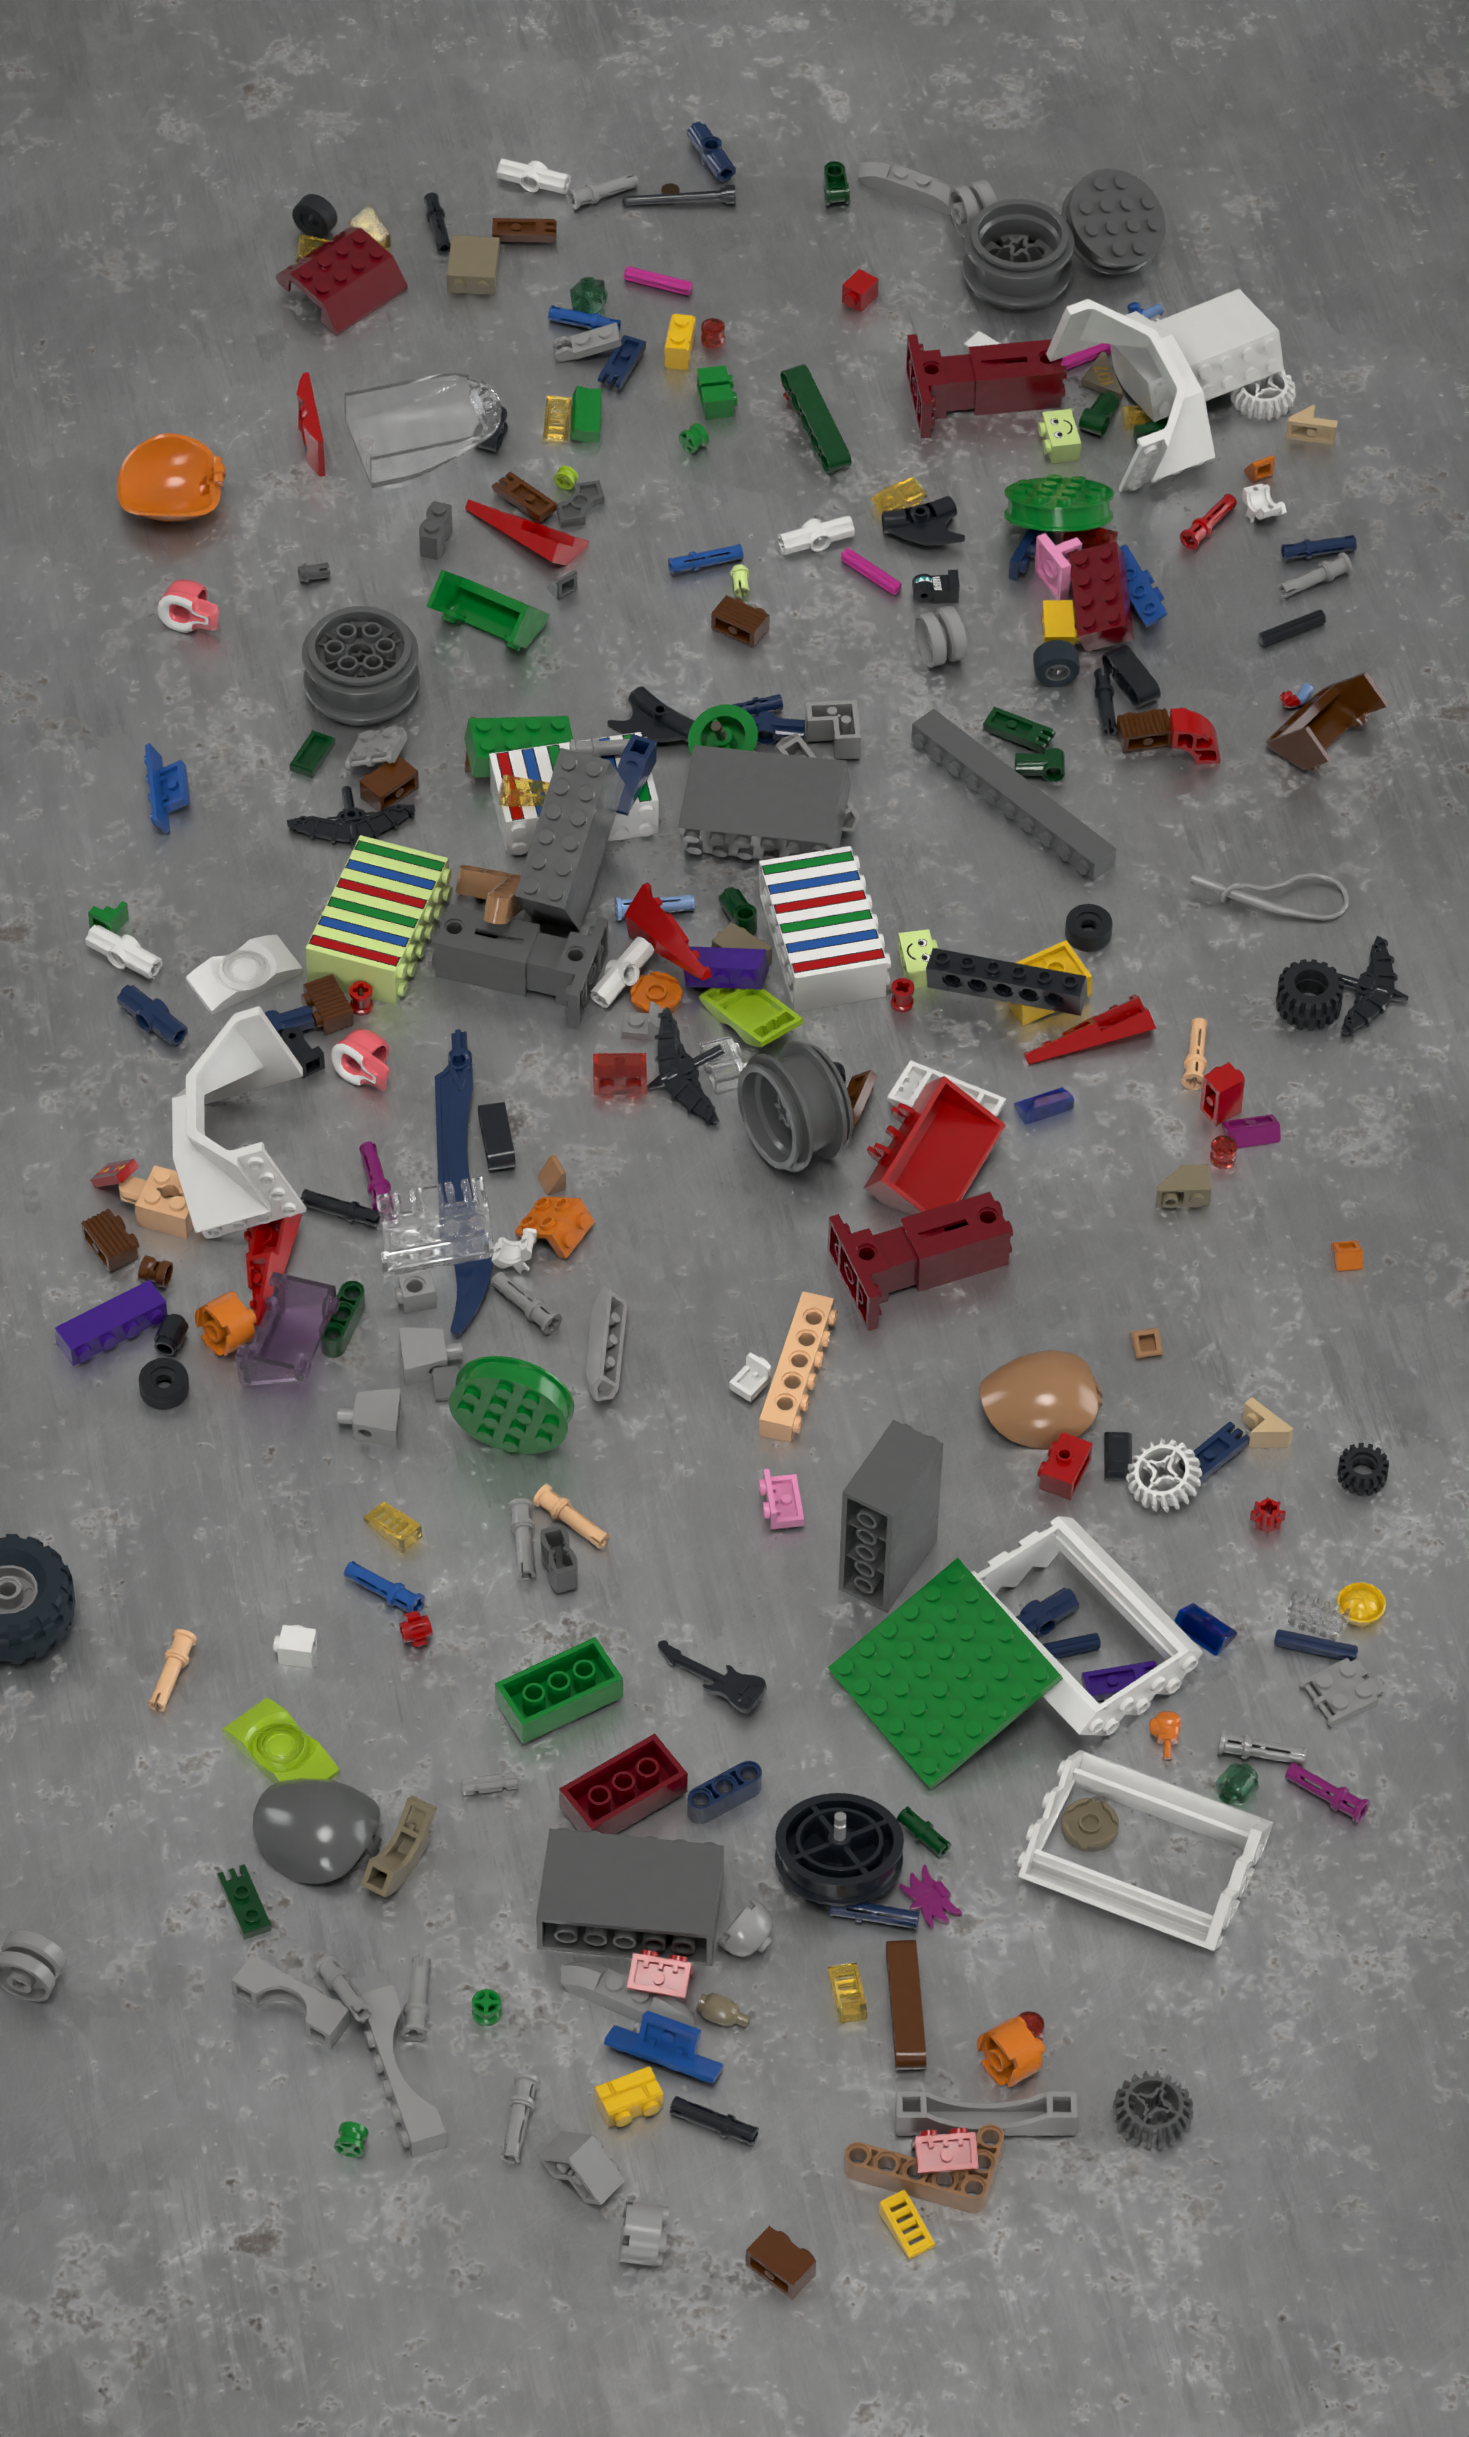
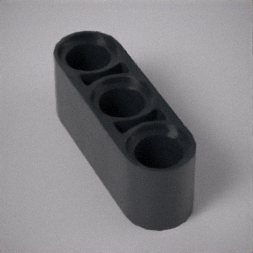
M1124 645L1102 654L1104 668L1110 670V677L1134 707L1138 708L1161 697L1158 683L1130 647Z
M505 1102L478 1105V1118L488 1170L516 1167Z

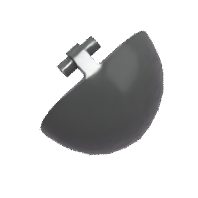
M299 1778L277 1782L264 1791L257 1802L253 1814V1832L260 1851L277 1871L286 1878L300 1883L319 1884L333 1881L349 1872L355 1863L359 1868L366 1870L369 1859L378 1855L380 1851L378 1847L382 1842L379 1836L373 1835L380 1819V1808L377 1803L361 1791L332 1780Z

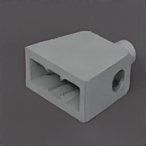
M399 1327L405 1386L432 1380V1368L448 1366L447 1360L463 1359L462 1343L445 1344L444 1330L441 1328Z
M401 1389L357 1392L355 1394L354 1407H338L337 1423L352 1424L353 1438L355 1440L397 1447L401 1413Z

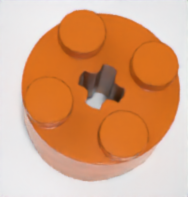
M229 1291L198 1308L195 1312L197 1328L201 1326L205 1333L201 1336L203 1342L218 1356L230 1354L255 1338L254 1323L257 1321L256 1315L252 1309H246L234 1291Z
M1020 2016L1002 2022L981 2034L977 2039L978 2052L983 2050L985 2057L981 2061L982 2065L992 2080L1000 2086L1007 2084V2088L1012 2087L1038 2072L1042 2067V2054L1045 2053V2046L1039 2038L1033 2036L1027 2028L1026 2022Z

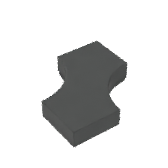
M600 480L575 484L574 494L568 500L557 503L556 512L561 528L585 525L587 513L593 507L604 504V494Z

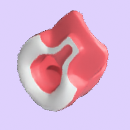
M192 580L174 581L159 600V617L172 630L187 633L197 628L216 631L219 628V608L216 604L207 601V588Z
M356 1029L333 1047L331 1060L339 1076L353 1085L369 1084L382 1091L387 1089L386 1080L389 1069L385 1062L389 1055V1045L381 1036L370 1030Z

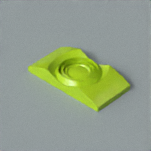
M711 988L699 995L702 1004L719 1023L728 1024L745 1043L755 1047H763L804 1023L801 1016L764 988L762 990Z
M267 1697L222 1729L223 1734L273 1784L299 1778L332 1780L340 1774V1769L321 1744L308 1736L297 1725L287 1710Z

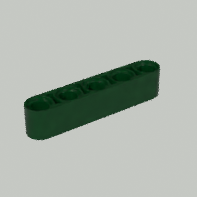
M801 364L781 371L780 378L784 390L824 471L829 474L850 467L852 461L848 448L808 367L805 364Z

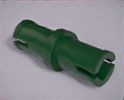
M909 1806L905 1807V1810L903 1809L897 1816L898 1822L914 1834V1839L919 1843L923 1842L938 1857H942L951 1847V1842L934 1830V1825L931 1822H925Z

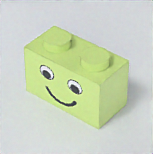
M1064 409L1042 412V422L1038 423V432L1040 437H1044V453L1049 455L1051 464L1080 461L1081 441L1072 410Z
M929 929L898 933V954L904 978L910 979L914 983V989L927 987L926 967L932 949L937 948L936 939H931Z

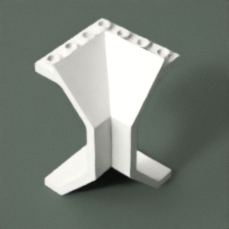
M1089 299L1067 306L1046 353L1050 362L1101 343L1147 348L1174 398L1166 427L1137 439L1139 446L1118 488L1120 493L1126 490L1134 491L1140 488L1142 484L1158 482L1165 476L1170 474L1177 475L1186 468L1198 467L1206 461L1215 458L1204 392L1174 336L1137 311L1122 315Z
M260 1006L234 1013L186 1075V1088L172 1098L173 1160L195 1232H201L206 1239L217 1238L221 1235L242 1231L246 1228L306 1212V1206L265 1151L263 1142L235 1150H226L205 1136L204 1104L303 1076V1068Z

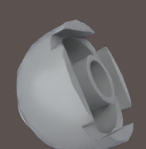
M754 1897L749 1902L753 1907L751 1909L749 1907L744 1908L723 1933L728 1938L725 1941L722 1938L717 1941L718 1945L732 1955L739 1957L750 1956L756 1950L762 1953L773 1940L768 1936L773 1928L772 1917L764 1905Z

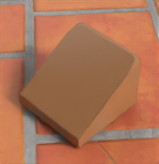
M554 1154L550 1155L538 1174V1180L547 1195L564 1191L566 1188V1172Z
M1159 1327L1129 1333L1136 1359L1163 1355Z

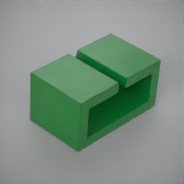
M726 365L697 368V389L704 419L734 417V407L738 406L737 393L732 392V389H734L733 377L728 375Z

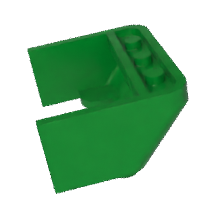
M442 569L426 605L430 609L443 613L441 618L455 623L458 619L503 638L507 641L506 646L520 651L521 647L527 648L546 625L550 614Z

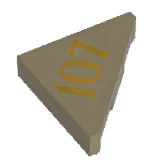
M1102 351L1082 377L1081 385L1101 393L1110 391L1115 393V396L1121 401L1123 399V391L1106 352Z

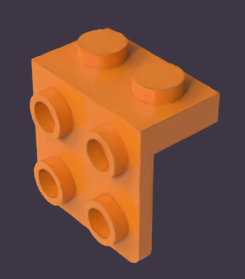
M542 1197L535 1202L528 1215L521 1220L515 1233L518 1237H522L523 1229H536L537 1238H547L558 1258L567 1259L595 1221L581 1198Z

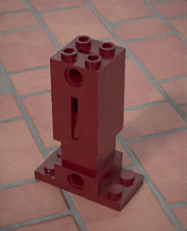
M917 334L907 335L906 374L920 437L930 438L931 427H935V419H946V411L973 409L974 416L1061 408V398H1065L1063 380L1067 379L1066 366L1061 365L1063 358L1050 362L1046 355L1052 339L971 346L968 349V354L941 357L940 349L924 351L923 344L918 342Z
M987 1192L901 1218L898 1228L875 1235L872 1234L870 1228L851 1233L849 1225L843 1223L839 1214L830 1216L828 1224V1252L867 1330L870 1331L878 1328V1319L881 1316L879 1304L888 1302V1293L913 1285H915L918 1292L1009 1265V1253H1012L1010 1240L1013 1236V1228L1009 1221H1005L1000 1202L994 1200L991 1192Z

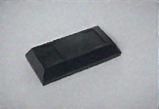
M1105 1432L1104 1480H1127L1126 1476L1129 1474L1128 1464H1132V1433Z

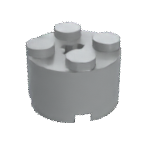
M626 2201L623 2218L625 2219L620 2235L619 2262L648 2266L662 2265L667 2239L665 2225L668 2222L669 2207Z

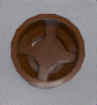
M145 1255L139 1267L138 1281L144 1283L150 1280L156 1286L166 1288L172 1277L173 1263L166 1260L159 1262L154 1257Z

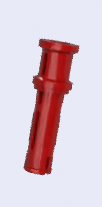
M1225 494L1202 518H1196L1189 529H1185L1180 533L1182 544L1190 550L1196 549L1203 538H1208L1211 535L1212 528L1229 511L1236 507V498L1231 494Z

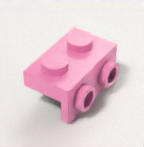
M769 1468L763 1469V1479H759L760 1496H765L766 1502L762 1503L764 1519L769 1518L771 1529L804 1526L797 1475L771 1477Z

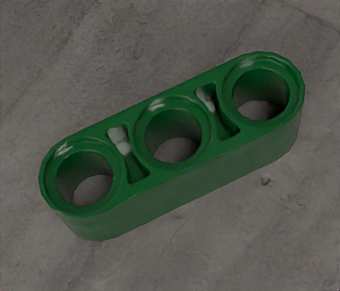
M347 1281L340 1287L321 1327V1350L329 1358L343 1355L365 1310L364 1286L358 1281Z

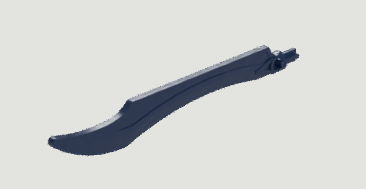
M456 1029L455 1033H451L452 1050L448 1053V1065L435 1076L440 1248L442 1253L452 1261L455 1267L457 1300L450 1332L453 1338H460L462 1332L478 1311L486 1294L493 1266V1249L478 1215L469 1175L467 1134L473 1091L472 1053L467 1048V1032H461L460 1029Z

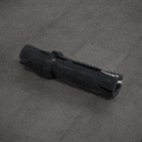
M428 193L424 196V203L427 209L426 218L431 224L437 252L446 254L450 252L451 243L444 221L445 212L440 206L438 195L436 193Z
M1098 668L1094 671L1096 682L1094 694L1098 699L1101 733L1107 736V728H1109L1110 736H1113L1118 731L1113 705L1114 687L1110 682V670L1104 668V676H1102V668Z
M304 1189L300 1198L306 1207L344 1217L348 1222L353 1223L357 1221L377 1227L381 1219L380 1210L361 1206L356 1201H343L308 1189Z
M675 2096L670 2106L669 2113L671 2115L720 2133L721 2137L728 2138L729 2136L751 2146L754 2145L757 2139L759 2128L735 2119L734 2115L728 2114L726 2116L679 2096Z

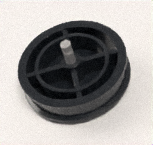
M848 1793L817 1795L794 1805L784 1814L777 1826L775 1865L778 1874L792 1891L808 1900L834 1906L864 1903L884 1894L895 1884L900 1876L903 1867L902 1851L904 1846L902 1828L896 1817L888 1809L871 1799Z

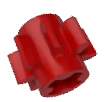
M1269 1498L1261 1502L1255 1501L1254 1510L1250 1513V1520L1256 1521V1530L1260 1529L1269 1534L1275 1529H1281L1286 1511L1280 1510V1501L1276 1502Z
M417 1611L404 1614L406 1621L399 1623L404 1643L411 1642L414 1648L428 1644L426 1637L433 1635L428 1616H421L420 1612Z

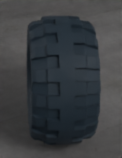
M6 1534V1537L0 1538V1664H2V1661H11L13 1665L24 1663V1659L30 1657L37 1659L45 1655L49 1646L55 1647L65 1636V1631H67L68 1626H71L74 1618L75 1592L69 1567L63 1563L59 1553L49 1545L44 1547L43 1542L36 1538L28 1536L27 1539H23L18 1534Z

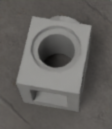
M430 1270L398 1276L399 1287L395 1288V1297L397 1304L402 1303L405 1314L437 1308L436 1289Z

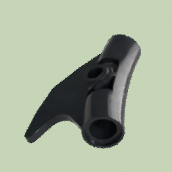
M950 496L909 508L882 511L884 534L892 533L922 545H946L965 541V535L946 529L950 519L957 516L955 502Z
M640 686L634 689L628 697V703L632 708V717L626 721H607L609 728L621 734L641 732L642 737H647L657 742L678 740L688 742L689 731L695 720L670 708L645 687Z

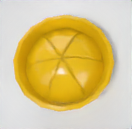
M1357 1582L1345 1586L1339 1592L1337 1605L1340 1614L1346 1622L1357 1627H1367L1374 1624L1382 1616L1386 1608V1600L1382 1592L1374 1585Z

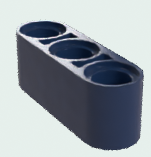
M754 1761L741 1762L693 1788L687 1798V1816L689 1820L695 1824L708 1823L756 1797L761 1791L762 1769L760 1765Z

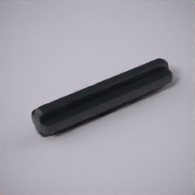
M1319 609L1258 634V641L1265 647L1312 629L1326 622V614H1324L1323 610Z

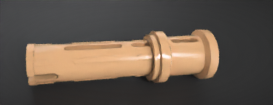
M1199 1017L1192 1019L1189 1053L1183 1063L1185 1074L1182 1076V1084L1190 1090L1202 1088L1203 1073L1207 1068L1204 1050L1208 1022L1204 1018Z
M549 1484L542 1486L534 1496L533 1504L535 1506L543 1507L551 1514L550 1517L552 1519L565 1522L598 1549L603 1548L608 1542L606 1540L610 1538L608 1533L576 1511L571 1506L570 1500L566 1497L562 1498L552 1491V1486Z
M176 1629L173 1632L172 1637L174 1640L170 1649L166 1650L164 1654L166 1663L148 1702V1706L156 1711L158 1705H160L158 1712L165 1711L181 1668H184L189 1663L188 1655L198 1640L190 1631Z

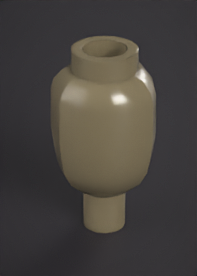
M702 1993L696 2010L701 2012L704 2019L723 2026H731L736 2023L747 2027L750 2016L741 2013L734 2001L717 1993H710L709 1995Z

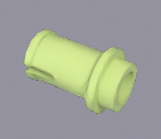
M735 565L730 572L734 585V595L742 598L741 589L743 590L744 597L750 593L748 586L750 572L744 565Z

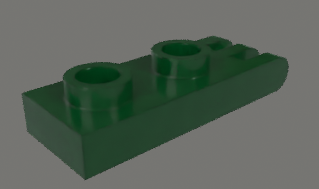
M995 706L983 723L984 731L1039 752H1044L1051 739L1056 735L1052 728Z
M245 1864L239 1866L241 1876L238 1877L234 1868L228 1869L230 1880H226L223 1872L217 1873V1878L242 1937L246 1940L272 1931L248 1870Z

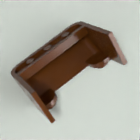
M1364 672L1320 690L1266 740V743L1273 752L1301 769L1313 771L1331 760L1325 749L1347 728L1354 725L1356 728L1361 727L1369 720L1367 717L1369 714L1386 708L1389 703L1370 675Z

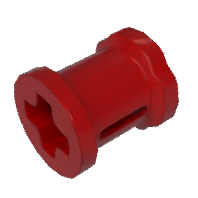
M899 978L891 984L893 996L890 1005L897 1012H908L914 1004L912 995L915 985L910 979Z
M365 981L354 982L349 987V995L352 998L350 1006L353 1009V1014L358 1016L367 1015L373 1010V1001L370 998L373 993L372 986Z

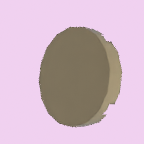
M1084 1798L1074 1801L1064 1811L1061 1821V1832L1064 1839L1073 1848L1083 1852L1101 1851L1113 1844L1118 1835V1816L1115 1810L1104 1801L1100 1800L1098 1802L1093 1801V1798Z

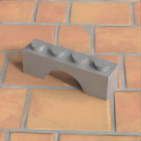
M251 1954L231 1980L233 1996L256 2009L276 2001L288 2002L297 2006L306 2016V2037L329 2050L334 2047L351 2024L350 2010L342 2001L338 1999L333 2000L324 1995L319 1988L300 1982L294 1974L290 1972L284 1973L275 1968L267 1959H259Z

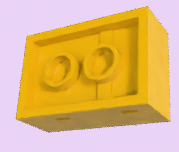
M1067 940L1016 962L1018 964L1086 976L1087 997L1092 995V976ZM1006 1002L1022 1026L1056 1012Z

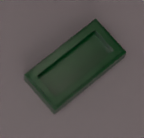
M312 730L289 764L290 771L313 779L335 746V738Z

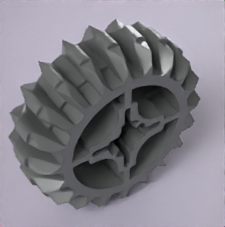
M1145 2071L1142 2078L1134 2074L1131 2082L1124 2081L1122 2089H1118L1116 2092V2099L1113 2101L1112 2108L1114 2109L1113 2119L1117 2122L1118 2131H1125L1124 2137L1126 2140L1134 2137L1136 2146L1141 2142H1145L1147 2149L1152 2144H1156L1161 2149L1164 2142L1172 2146L1175 2138L1181 2140L1184 2137V2131L1188 2132L1190 2129V2121L1193 2119L1194 2112L1192 2111L1193 2101L1191 2098H1188V2089H1181L1182 2084L1180 2080L1172 2083L1170 2074L1165 2078H1161L1159 2071L1154 2076H1149L1147 2071ZM1164 2099H1166L1167 2101H1169V2102L1173 2105V2107L1175 2108V2110L1171 2109L1172 2106L1169 2105V2104H1167V2103L1164 2101ZM1131 2110L1135 2111L1134 2114L1139 2116L1142 2122L1132 2114Z

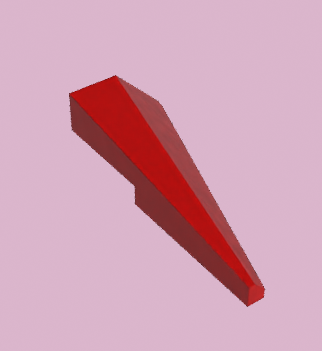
M470 499L467 500L466 510L553 563L567 566L588 546V540L571 536L568 533L502 512Z
M649 883L642 884L624 914L629 937L633 940L637 937L644 938L647 942L651 943L655 953L700 980L712 977L710 968L703 966L697 960L700 958L698 951L690 950L689 939L671 913L667 914L660 907L662 900L659 897L653 898L651 885Z
M1134 994L1128 997L1129 1001L1121 1005L1116 1004L1109 1007V1010L1097 1016H1092L1062 1032V1037L1053 1041L1047 1040L1042 1043V1046L1025 1052L1023 1055L1027 1063L1032 1064L1157 1028L1149 1010L1143 1006L1140 997Z
M302 1214L247 1228V1231L244 1232V1239L248 1241L249 1252L246 1253L248 1288L252 1290L253 1300L249 1301L257 1318V1321L254 1323V1329L266 1330Z

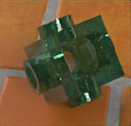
M584 277L570 289L572 310L588 314L598 312L607 303L608 298L604 280Z

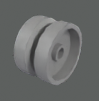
M985 179L970 183L969 188L966 185L951 188L949 192V207L952 220L959 235L963 238L971 220L985 207L997 202L992 187Z
M952 605L938 608L935 615L931 611L916 614L914 618L915 638L920 654L929 667L943 665L946 658L949 661H957L966 657L967 639L964 626L958 612Z
M19 1929L10 1931L1 1947L0 1987L6 1992L27 2001L40 2002L47 2000L56 1984L55 1979L61 1974L67 1962L66 1955L57 1944L41 1934Z

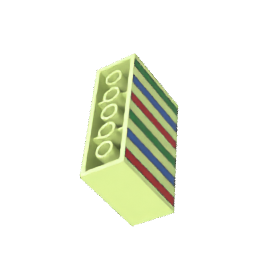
M360 835L305 948L307 982L333 974L340 989L343 992L349 993V987L354 982L365 981L372 986L373 993L370 997L371 999L397 1005L400 996H405L409 977H414L418 958L424 956L426 941L431 939L434 934V924L436 920H440L443 914L445 901L448 902L451 898L452 886H449L452 870L449 869L448 858Z

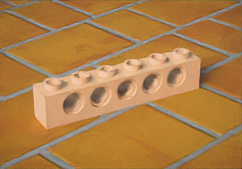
M802 1291L759 1419V1436L791 1443L794 1432L799 1433L802 1424L800 1414L801 1411L806 1412L809 1403L808 1390H813L817 1376L814 1374L815 1369H820L824 1356V1353L821 1352L822 1348L827 1347L831 1335V1332L828 1331L829 1327L834 1326L836 1323L838 1310H834V1298Z

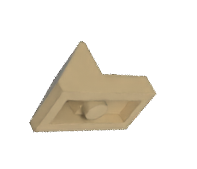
M1312 405L1288 417L1286 438L1334 445L1337 421L1314 418L1316 405Z
M1253 1397L1244 1403L1242 1420L1253 1429L1249 1439L1250 1448H1288L1291 1445L1293 1434L1291 1426Z

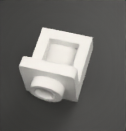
M750 1352L746 1356V1365L729 1382V1389L751 1403L771 1382V1365L764 1358L757 1357Z

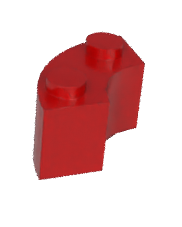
M1171 708L1169 732L1172 748L1189 752L1194 757L1195 764H1220L1221 758L1217 733L1213 724L1206 717L1187 708Z

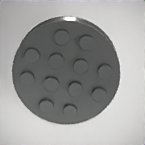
M1100 169L1089 173L1070 190L1064 199L1061 209V216L1068 223L1074 235L1073 252L1089 267L1105 274L1126 275L1139 270L1159 251L1165 238L1166 222L1159 200L1143 181L1125 171Z

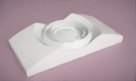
M266 935L249 939L238 950L228 955L209 958L187 975L186 981L211 1015H214L303 973V968L278 935Z
M911 1060L887 1096V1101L896 1108H898L899 1103L912 1108L927 1083L945 1076L996 1117L1006 1103V1098Z

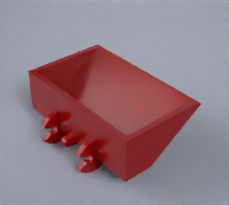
M940 1077L924 1086L912 1108L902 1103H899L898 1108L892 1107V1115L902 1125L899 1130L891 1125L887 1127L885 1132L893 1138L888 1147L875 1143L873 1147L869 1146L867 1148L870 1157L878 1164L863 1189L884 1205L909 1216L960 1201L965 1196L1006 1125L947 1077Z

